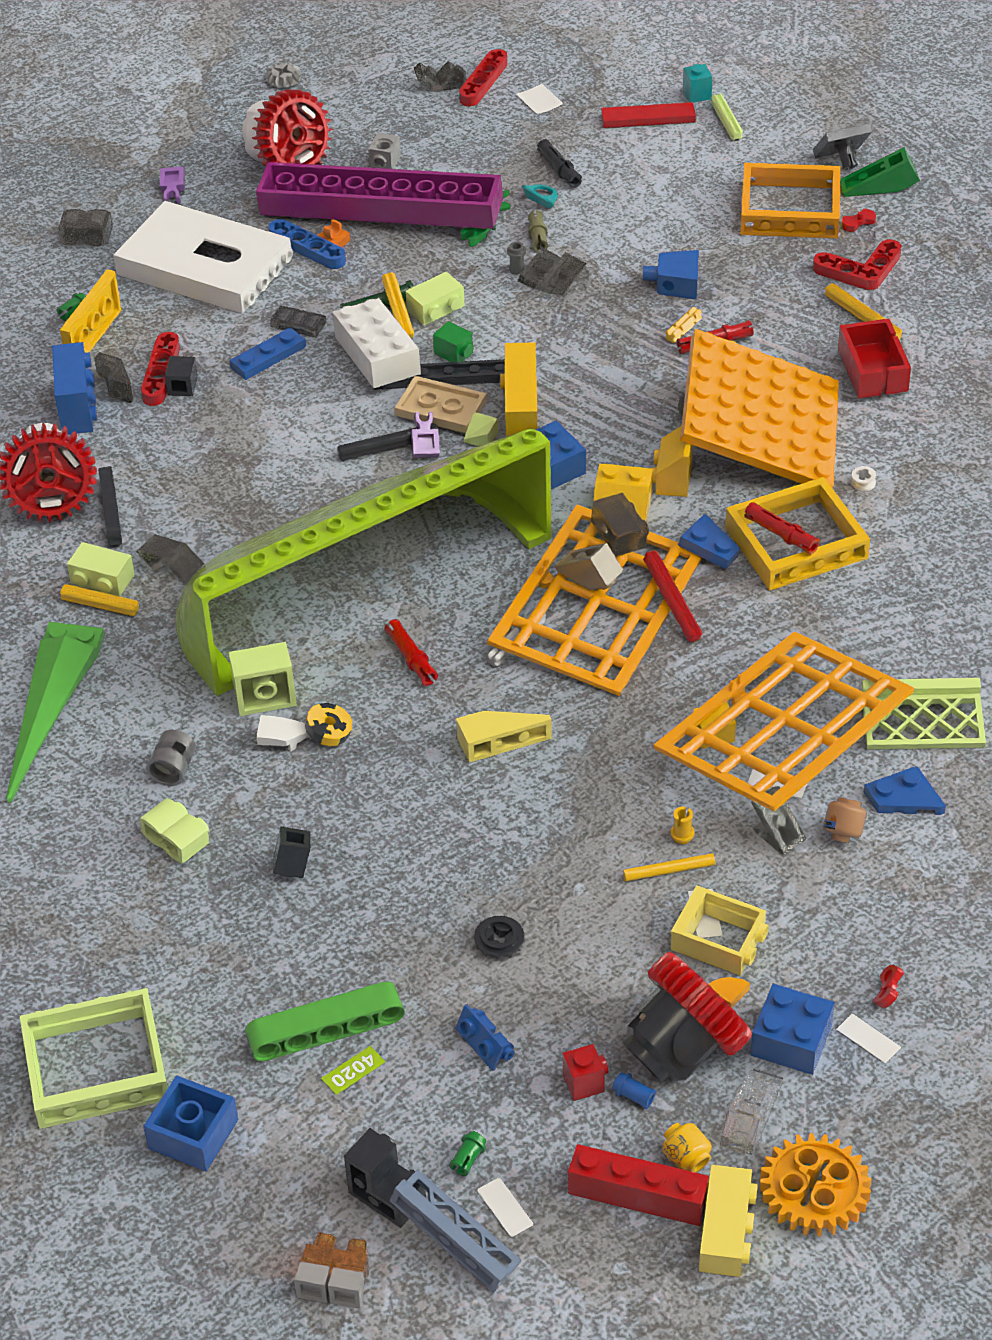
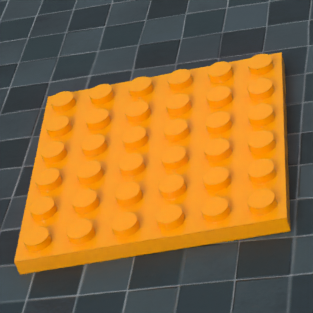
M695 329L691 336L680 441L801 484L824 477L833 488L839 380L811 371L806 367L786 362L781 358H775L758 350L739 345L734 341L717 337L709 332Z

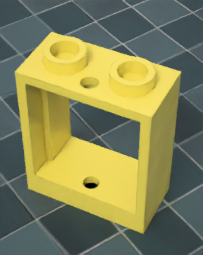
M696 885L671 930V950L741 976L745 966L752 965L756 956L758 942L763 943L767 936L769 925L765 924L766 910ZM704 914L750 931L739 952L693 935Z

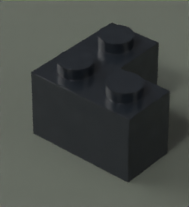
M369 1128L344 1155L348 1193L401 1228L409 1218L394 1206L390 1199L399 1183L403 1179L407 1181L415 1171L411 1169L408 1171L398 1164L397 1146L392 1138L383 1133L380 1135ZM416 1183L413 1187L426 1198V1190Z

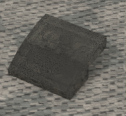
M541 247L519 275L518 282L549 294L564 295L584 270L587 263L567 252L562 257H559Z

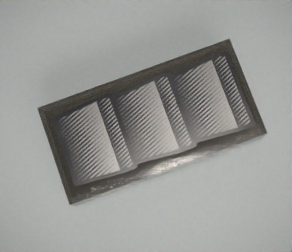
M282 305L279 306L270 319V325L273 328L286 330L291 327L298 334L317 338L327 323L325 315Z

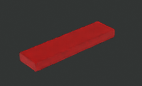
M693 102L601 108L603 128L696 122Z

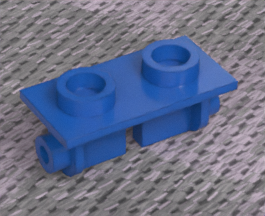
M468 1004L464 1005L455 1029L492 1071H495L500 1059L508 1061L514 1056V1045L501 1032L493 1034L496 1031V1027L483 1010L471 1009Z

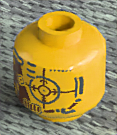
M675 1123L664 1133L666 1139L662 1145V1152L675 1168L697 1173L711 1160L712 1144L694 1123H686L684 1125Z

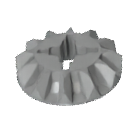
M281 63L280 65L273 64V67L267 68L265 78L271 86L287 88L297 84L301 80L302 74L298 66H293L292 63Z

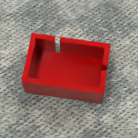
M890 318L840 325L838 351L858 398L879 396L883 391H885V394L909 391L911 366L899 338L896 336Z

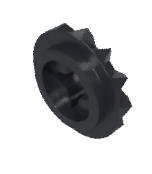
M507 916L489 917L480 922L475 929L474 940L476 948L483 951L485 957L493 955L499 960L501 956L507 955L511 958L513 952L521 950L524 941L523 928L516 920ZM494 932L500 938H504L505 943L494 940Z

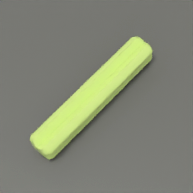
M720 93L717 95L713 94L711 104L730 138L734 141L736 139L740 140L743 137V130L725 98Z

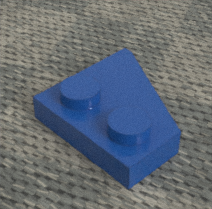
M705 514L680 536L678 546L724 569H727L738 558L740 548Z
M918 766L864 784V794L878 813L902 812L904 814H917V809L935 810V815L945 814L946 805Z

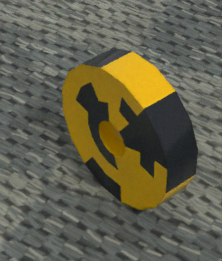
M319 703L308 712L305 720V729L312 740L326 746H338L348 739L353 722L350 715L338 705Z

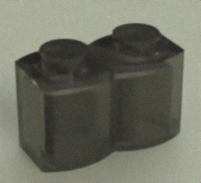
M80 209L64 211L58 227L60 242L64 245L73 246L84 243L91 246L108 244L113 228L111 212L103 209H94L88 212Z

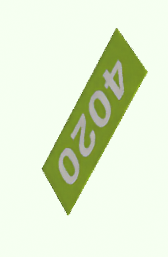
M370 1045L321 1079L338 1095L386 1061Z

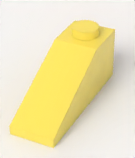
M481 711L456 719L457 739L469 763L552 739L550 715Z

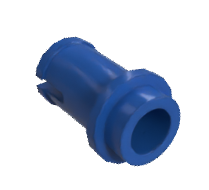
M629 1072L627 1074L619 1073L612 1086V1090L616 1091V1096H625L643 1106V1108L648 1109L655 1099L656 1090L633 1079L632 1074Z

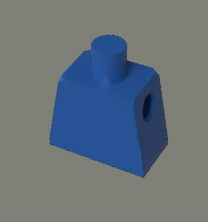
M699 250L660 253L658 266H643V281H657V293L659 295L697 299Z

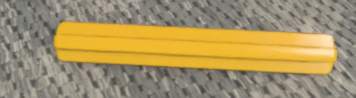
M831 283L829 286H826L825 296L861 321L886 319L836 284ZM892 323L896 336L900 339L902 337V329Z

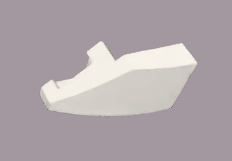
M260 716L257 745L288 746V750L293 751L297 748V743L307 737L312 739L307 734L305 723L275 716Z

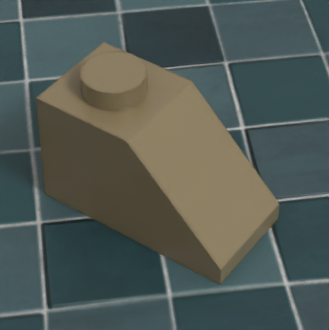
M607 543L572 550L554 566L558 572L588 590L597 588L605 590L616 583L615 578L623 571Z

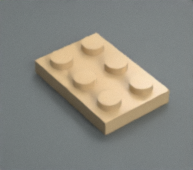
M414 376L394 408L395 416L414 420L415 412H419L420 420L425 422L428 421V413L433 412L432 423L439 427L466 433L474 412L480 413L487 402V393Z

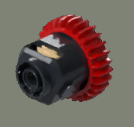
M666 952L648 971L649 979L657 988L637 1008L639 1014L627 1026L629 1036L622 1043L663 1083L669 1075L676 1081L687 1080L717 1048L727 1055H734L752 1037V1031L736 1011L702 977L675 954Z

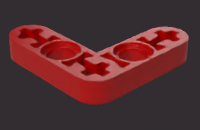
M884 240L878 245L865 264L835 254L820 252L813 258V271L818 275L861 289L875 290L882 284L899 261L902 246L896 240ZM880 263V264H884V266H878V265H875V264ZM842 270H850L852 272H843Z

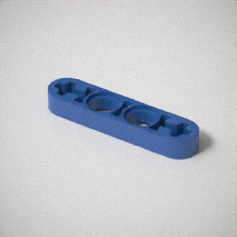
M278 219L269 224V232L290 238L293 251L330 269H339L346 264L345 250L342 247L287 220Z

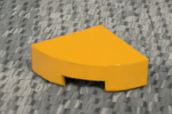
M725 977L709 983L731 1008L750 990V983L740 978Z

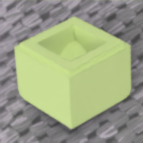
M474 412L464 437V443L481 446L493 442L498 434V418Z

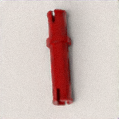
M750 320L731 326L725 324L719 329L708 331L728 341L754 335L753 327L749 328L752 325ZM691 336L676 340L677 348L681 347L678 350L681 355L690 352Z
M751 502L745 509V518L780 536L786 544L795 545L810 555L817 551L820 539L802 530L800 525L785 521L755 502Z
M390 620L389 623L394 630L392 631L389 625L386 624L384 631L406 659L407 667L417 674L423 685H432L434 682L429 677V674L436 681L438 673L428 662L429 657L417 647L399 620Z

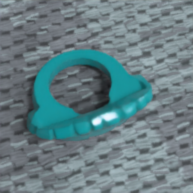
M523 184L521 186L528 199L548 209L552 208L555 201H557V191L550 186L542 184L531 186ZM543 189L550 191L552 194L541 195L534 190Z

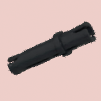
M543 139L538 142L537 151L555 168L556 174L560 178L565 179L570 187H578L582 183V176L574 169L572 162L566 160L549 140Z

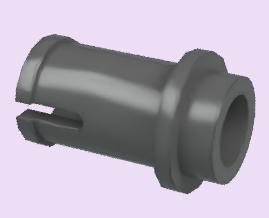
M512 242L507 248V254L510 257L509 270L510 273L519 275L525 271L524 256L526 248L521 242Z

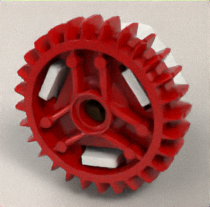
M299 89L277 91L275 95L268 97L269 101H258L247 110L246 119L242 127L245 150L253 159L262 162V165L266 166L268 162L322 165L320 158H327L324 151L325 149H331L327 146V141L332 140L331 137H328V132L333 129L327 126L331 119L325 118L328 111L322 109L323 103L317 102V97L311 96L309 92Z
M38 423L28 426L26 431L22 428L20 438L13 434L12 441L14 445L5 442L4 446L7 452L0 451V459L3 460L0 461V490H4L2 492L3 499L10 498L8 500L10 508L17 505L18 515L26 510L27 519H30L32 514H36L37 521L40 522L43 515L47 516V520L50 523L52 515H57L59 521H61L63 512L72 517V507L78 511L81 510L79 501L88 503V497L85 493L93 494L94 490L90 485L97 483L95 476H92L97 474V467L92 466L96 461L94 456H89L92 453L91 448H83L86 444L85 440L82 438L76 441L77 433L75 431L70 436H67L66 426L59 431L55 423Z

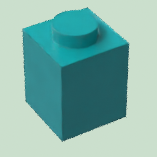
M695 64L683 68V92L689 102L696 103L712 99L713 76L706 64Z

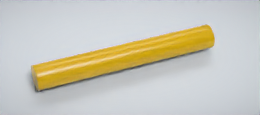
M713 853L623 869V876L626 882L715 865V857Z

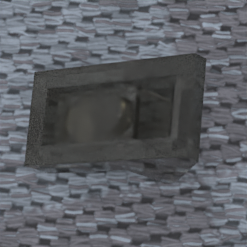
M780 786L772 787L766 793L773 795L780 789ZM751 801L761 821L760 824L753 828L754 832L781 855L786 854L806 840L787 801L774 812Z

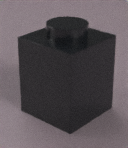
M170 356L165 373L168 396H193L198 378L195 357Z
M280 826L273 855V874H279L284 877H304L311 849L310 831Z

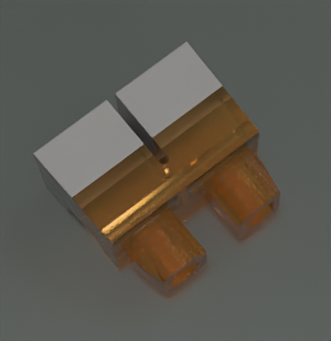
M319 1232L313 1244H306L296 1272L294 1283L297 1298L327 1303L330 1297V1304L361 1309L364 1298V1285L366 1277L369 1276L367 1242L353 1238L349 1240L346 1251L335 1249L337 1244L336 1237Z

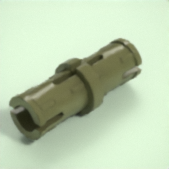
M536 210L537 217H534V211H531L528 214L530 225L528 233L532 239V248L535 252H540L539 246H541L542 252H544L548 248L546 239L548 232L543 221V214L541 211Z

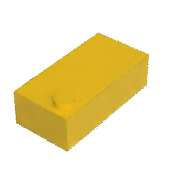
M536 342L505 343V374H500V388L505 389L506 437L527 429H538Z

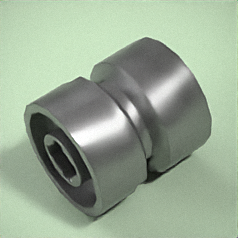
M174 729L165 730L162 732L155 750L146 766L147 773L152 779L163 785L173 786L181 783L196 750V743L189 735L182 731Z

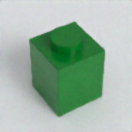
M448 321L433 333L434 354L449 362L464 361L471 356L474 350L473 333Z

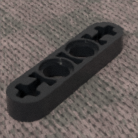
M112 466L98 468L108 544L109 546L120 545L123 543Z

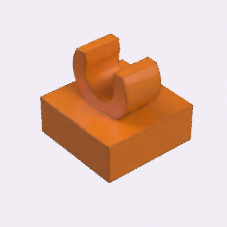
M334 219L331 220V225L328 227L324 226L323 231L317 235L340 247H343L350 241V232L343 230L341 222Z

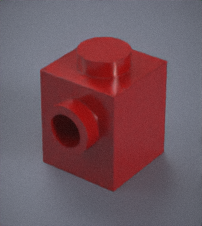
M594 1044L562 1053L563 1077L573 1101L605 1092V1074L609 1073L608 1065L604 1055H598Z

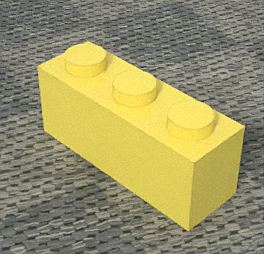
M711 1164L700 1249L699 1272L741 1277L742 1264H749L751 1243L745 1242V1234H752L754 1213H748L749 1204L756 1205L758 1184L751 1183L752 1169Z

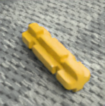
M691 307L665 332L666 340L676 343L678 338H681L702 318L701 310Z

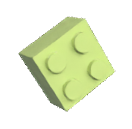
M286 642L229 652L234 693L240 716L297 706L292 664Z

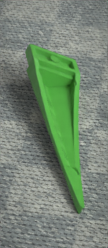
M49 622L44 638L40 640L6 795L8 803H11L34 758L64 706L97 659L105 637L103 628Z

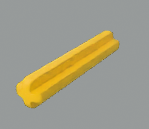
M393 272L386 273L382 276V282L393 316L412 339L414 331L396 276Z
M69 584L63 585L60 590L61 599L129 616H136L137 611H139V602L134 599Z

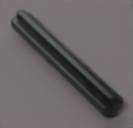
M432 423L430 429H438L435 423ZM418 427L339 445L337 447L339 459L344 461L412 445L411 431L412 429H418Z

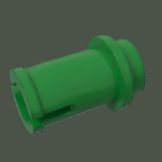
M74 293L69 301L57 307V314L60 315L67 310L68 312L60 317L63 321H67L86 296L83 293Z
M469 1131L468 1134L462 1136V1145L449 1163V1167L452 1170L459 1166L455 1173L461 1176L469 1174V1170L478 1155L486 1150V1139L475 1131Z

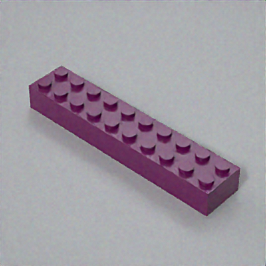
M268 162L256 190L260 215L494 229L503 201L501 175Z

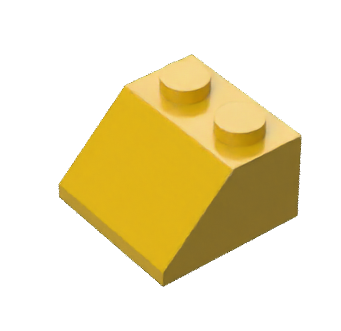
M681 426L661 438L660 449H655L653 464L657 465V467H652L653 483L656 484L655 495L688 497L693 445L680 441Z
M599 463L592 510L645 529L652 497L653 469Z

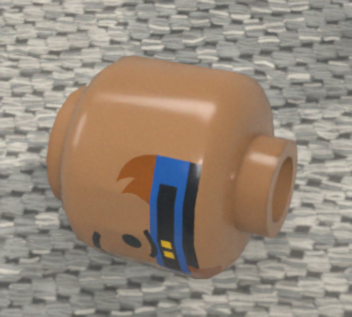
M838 797L837 801H832L828 804L823 827L827 832L832 833L831 839L849 843L850 838L861 837L867 816L866 810L861 807L862 802Z

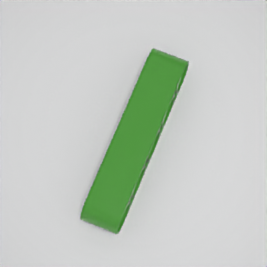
M386 981L257 1018L246 1025L245 1034L254 1059L257 1061H268L396 1023L402 1019L405 1010L395 985L392 982Z

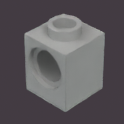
M383 133L376 134L368 148L370 168L394 169L401 156L400 136Z

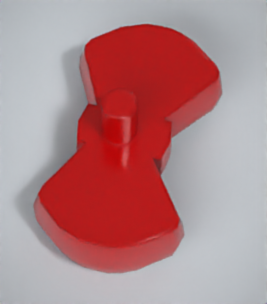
M864 208L854 216H843L842 227L847 232H855L859 226L875 224L876 214L874 211Z
M889 965L880 974L882 986L873 1002L881 1008L889 1007L899 995V992L896 991L897 983L904 972L898 966Z

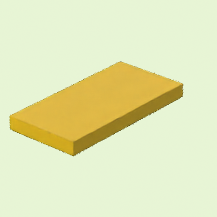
M107 269L61 327L62 344L83 342L85 352H90L122 311L115 271Z

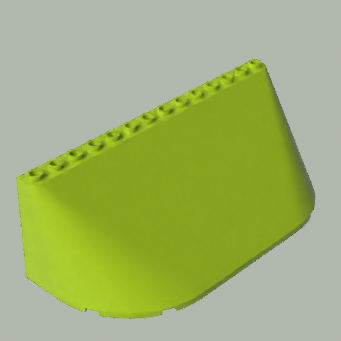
M527 429L372 484L222 552L195 573L180 596L175 620L178 641L183 653L216 696L233 689L230 663L213 641L208 607L210 600L440 495L460 497L464 494L473 497L474 502L493 512L528 549L552 539L550 441L540 431L535 429Z

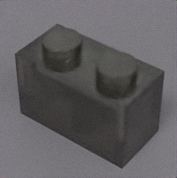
M623 493L593 501L591 522L616 557L646 547V540L649 535L648 524L645 520L641 519L636 512L634 504L629 502Z

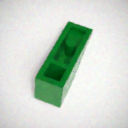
M905 147L841 178L840 184L844 196L852 197L899 192L919 182L920 179L916 166Z

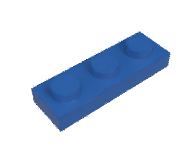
M290 327L230 359V368L247 380L306 348V339Z

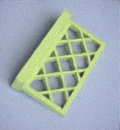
M980 678L897 679L914 687V692L865 733L867 750L985 748L986 738L980 698ZM862 680L861 691L865 692L875 683L870 680ZM886 689L876 698L884 701L893 691ZM974 703V711L969 716L956 707L960 704ZM931 704H940L946 710L938 717L928 707ZM901 705H912L917 710L908 717L898 708ZM863 708V717L871 712L870 708ZM921 713L933 721L926 729L914 721ZM950 713L962 720L955 729L943 721ZM892 714L904 722L896 730L884 722ZM968 725L977 732L978 738H966L959 732ZM909 726L920 735L916 739H907L900 733ZM937 726H940L949 735L945 739H937L930 732ZM878 727H881L890 736L886 740H873L872 733Z

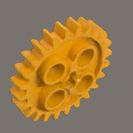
M813 1133L809 1134L808 1141H803L798 1134L796 1135L795 1144L785 1139L783 1140V1150L774 1146L772 1157H765V1166L761 1167L760 1191L763 1192L762 1202L769 1203V1214L779 1212V1224L786 1220L790 1221V1231H793L799 1225L803 1227V1235L805 1236L810 1228L815 1229L818 1237H821L823 1228H827L832 1235H835L836 1225H839L844 1230H848L849 1220L857 1223L859 1213H865L867 1202L870 1200L871 1178L867 1177L868 1166L861 1165V1155L851 1157V1145L841 1149L839 1138L830 1144L828 1143L827 1134H824L820 1141L815 1140ZM803 1163H809L811 1166L803 1165ZM828 1163V1165L822 1171L821 1181H817L823 1164ZM833 1177H839V1178H842L843 1180H837V1179H834ZM809 1188H813L808 1204L802 1206L808 1198ZM787 1189H796L798 1191L792 1192ZM818 1203H826L828 1206H822Z

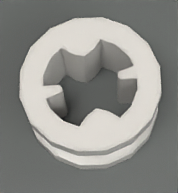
M861 466L852 471V486L855 489L869 491L875 487L876 473L872 468Z

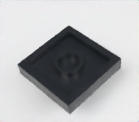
M870 123L825 133L813 148L815 158L839 153L843 170H848V167L849 169L857 167L858 164L853 150L859 149L872 133Z

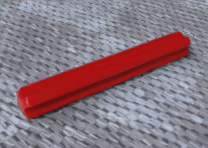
M656 550L646 552L643 560L689 642L700 640L703 632L659 553Z

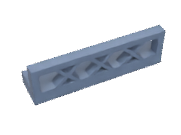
M418 1169L407 1181L403 1179L394 1189L390 1202L493 1293L520 1264L521 1259ZM416 1183L428 1192V1199L413 1187ZM439 1209H448L454 1215V1222ZM473 1231L478 1235L480 1245L465 1232ZM490 1254H499L509 1264L505 1268Z

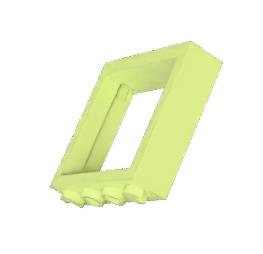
M147 988L108 997H98L94 1000L76 1004H66L62 1007L36 1011L35 1013L20 1016L34 1110L40 1129L158 1103L168 1089ZM139 1017L144 1018L154 1073L47 1097L44 1096L35 1040Z

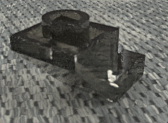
M449 61L438 72L431 66L426 67L420 62L414 67L418 82L433 92L460 89L467 80L466 71L460 65L456 64L455 66Z
M99 352L94 358L97 378L106 380L109 397L132 403L131 382L122 359Z
M153 534L136 551L154 571L165 563L183 583L189 580L205 564L186 543Z

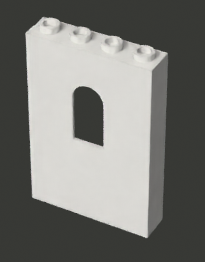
M164 201L119 248L113 257L116 275L243 314L254 303L261 292L266 290L268 284L279 275L282 268L291 261L293 250L291 249V242L288 237ZM205 240L235 249L242 255L237 261L227 263L193 252Z

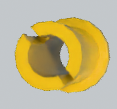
M681 806L674 810V825L670 833L676 843L687 844L695 835L694 828L692 827L693 811L689 808L686 816V807Z

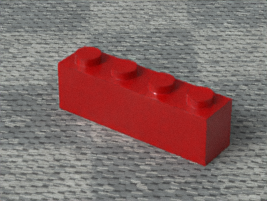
M580 1144L576 1145L568 1169V1194L691 1225L700 1226L707 1202L708 1175Z

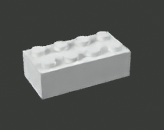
M379 298L370 299L354 306H346L332 312L335 338L373 388L421 374L419 348Z

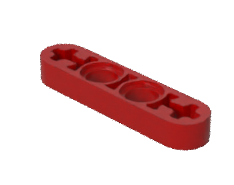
M493 49L486 54L459 90V101L462 105L471 107L477 105L507 67L508 60L505 50Z
M164 332L156 338L141 386L142 401L146 405H160L166 398L165 373L168 361L158 362V360L169 359L170 356H178L180 343L178 335L174 332ZM156 375H163V376H164V377H162V378H157V379L152 378V377H154V376H156Z

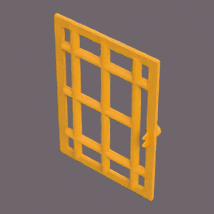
M577 504L488 638L487 644L620 696L671 612L665 598L656 613L646 610L659 587L652 577L634 606L606 595L610 587L605 590L601 588L588 590L580 584L567 580L568 577L560 572L554 578L549 572V568L568 539L577 542L573 550L607 543L622 568L628 561L648 569L643 560L645 556L633 552L639 541H643L668 551L663 562L671 577L675 579L674 582L680 593H682L701 562L702 557L678 546L679 542ZM581 519L590 521L584 533L575 530ZM603 526L627 535L629 538L622 548L594 536L600 527ZM679 555L688 558L682 570L672 567ZM538 586L548 588L528 619L519 616ZM560 589L589 600L568 635L539 624ZM599 605L629 615L608 650L578 639ZM642 620L649 623L629 657L626 658L618 655L638 621ZM512 625L521 629L514 641L504 638ZM532 633L561 644L554 657L524 646ZM572 649L600 659L601 662L593 673L565 662ZM612 665L622 668L614 681L605 677Z
M794 631L742 674H738L737 678L731 680L727 686L664 735L653 746L660 753L774 812L914 692V687ZM795 646L802 648L792 658L785 655ZM815 654L838 666L827 675L804 664V662ZM774 663L781 665L750 692H745V687ZM851 671L875 684L865 692H862L839 680ZM792 672H796L817 683L784 711L760 699ZM828 689L854 700L821 729L796 717ZM886 689L893 691L884 701L876 698ZM731 699L732 706L703 730L696 727ZM749 707L773 719L740 748L714 736ZM868 707L872 709L870 713L840 738L833 736L836 731L863 708ZM785 725L810 737L776 767L751 755L752 752ZM685 735L692 737L681 748L674 745ZM705 744L729 757L716 767L694 756L692 753ZM821 744L829 746L796 776L788 773ZM739 763H742L766 776L752 786L728 772ZM776 782L784 785L773 795L766 793Z

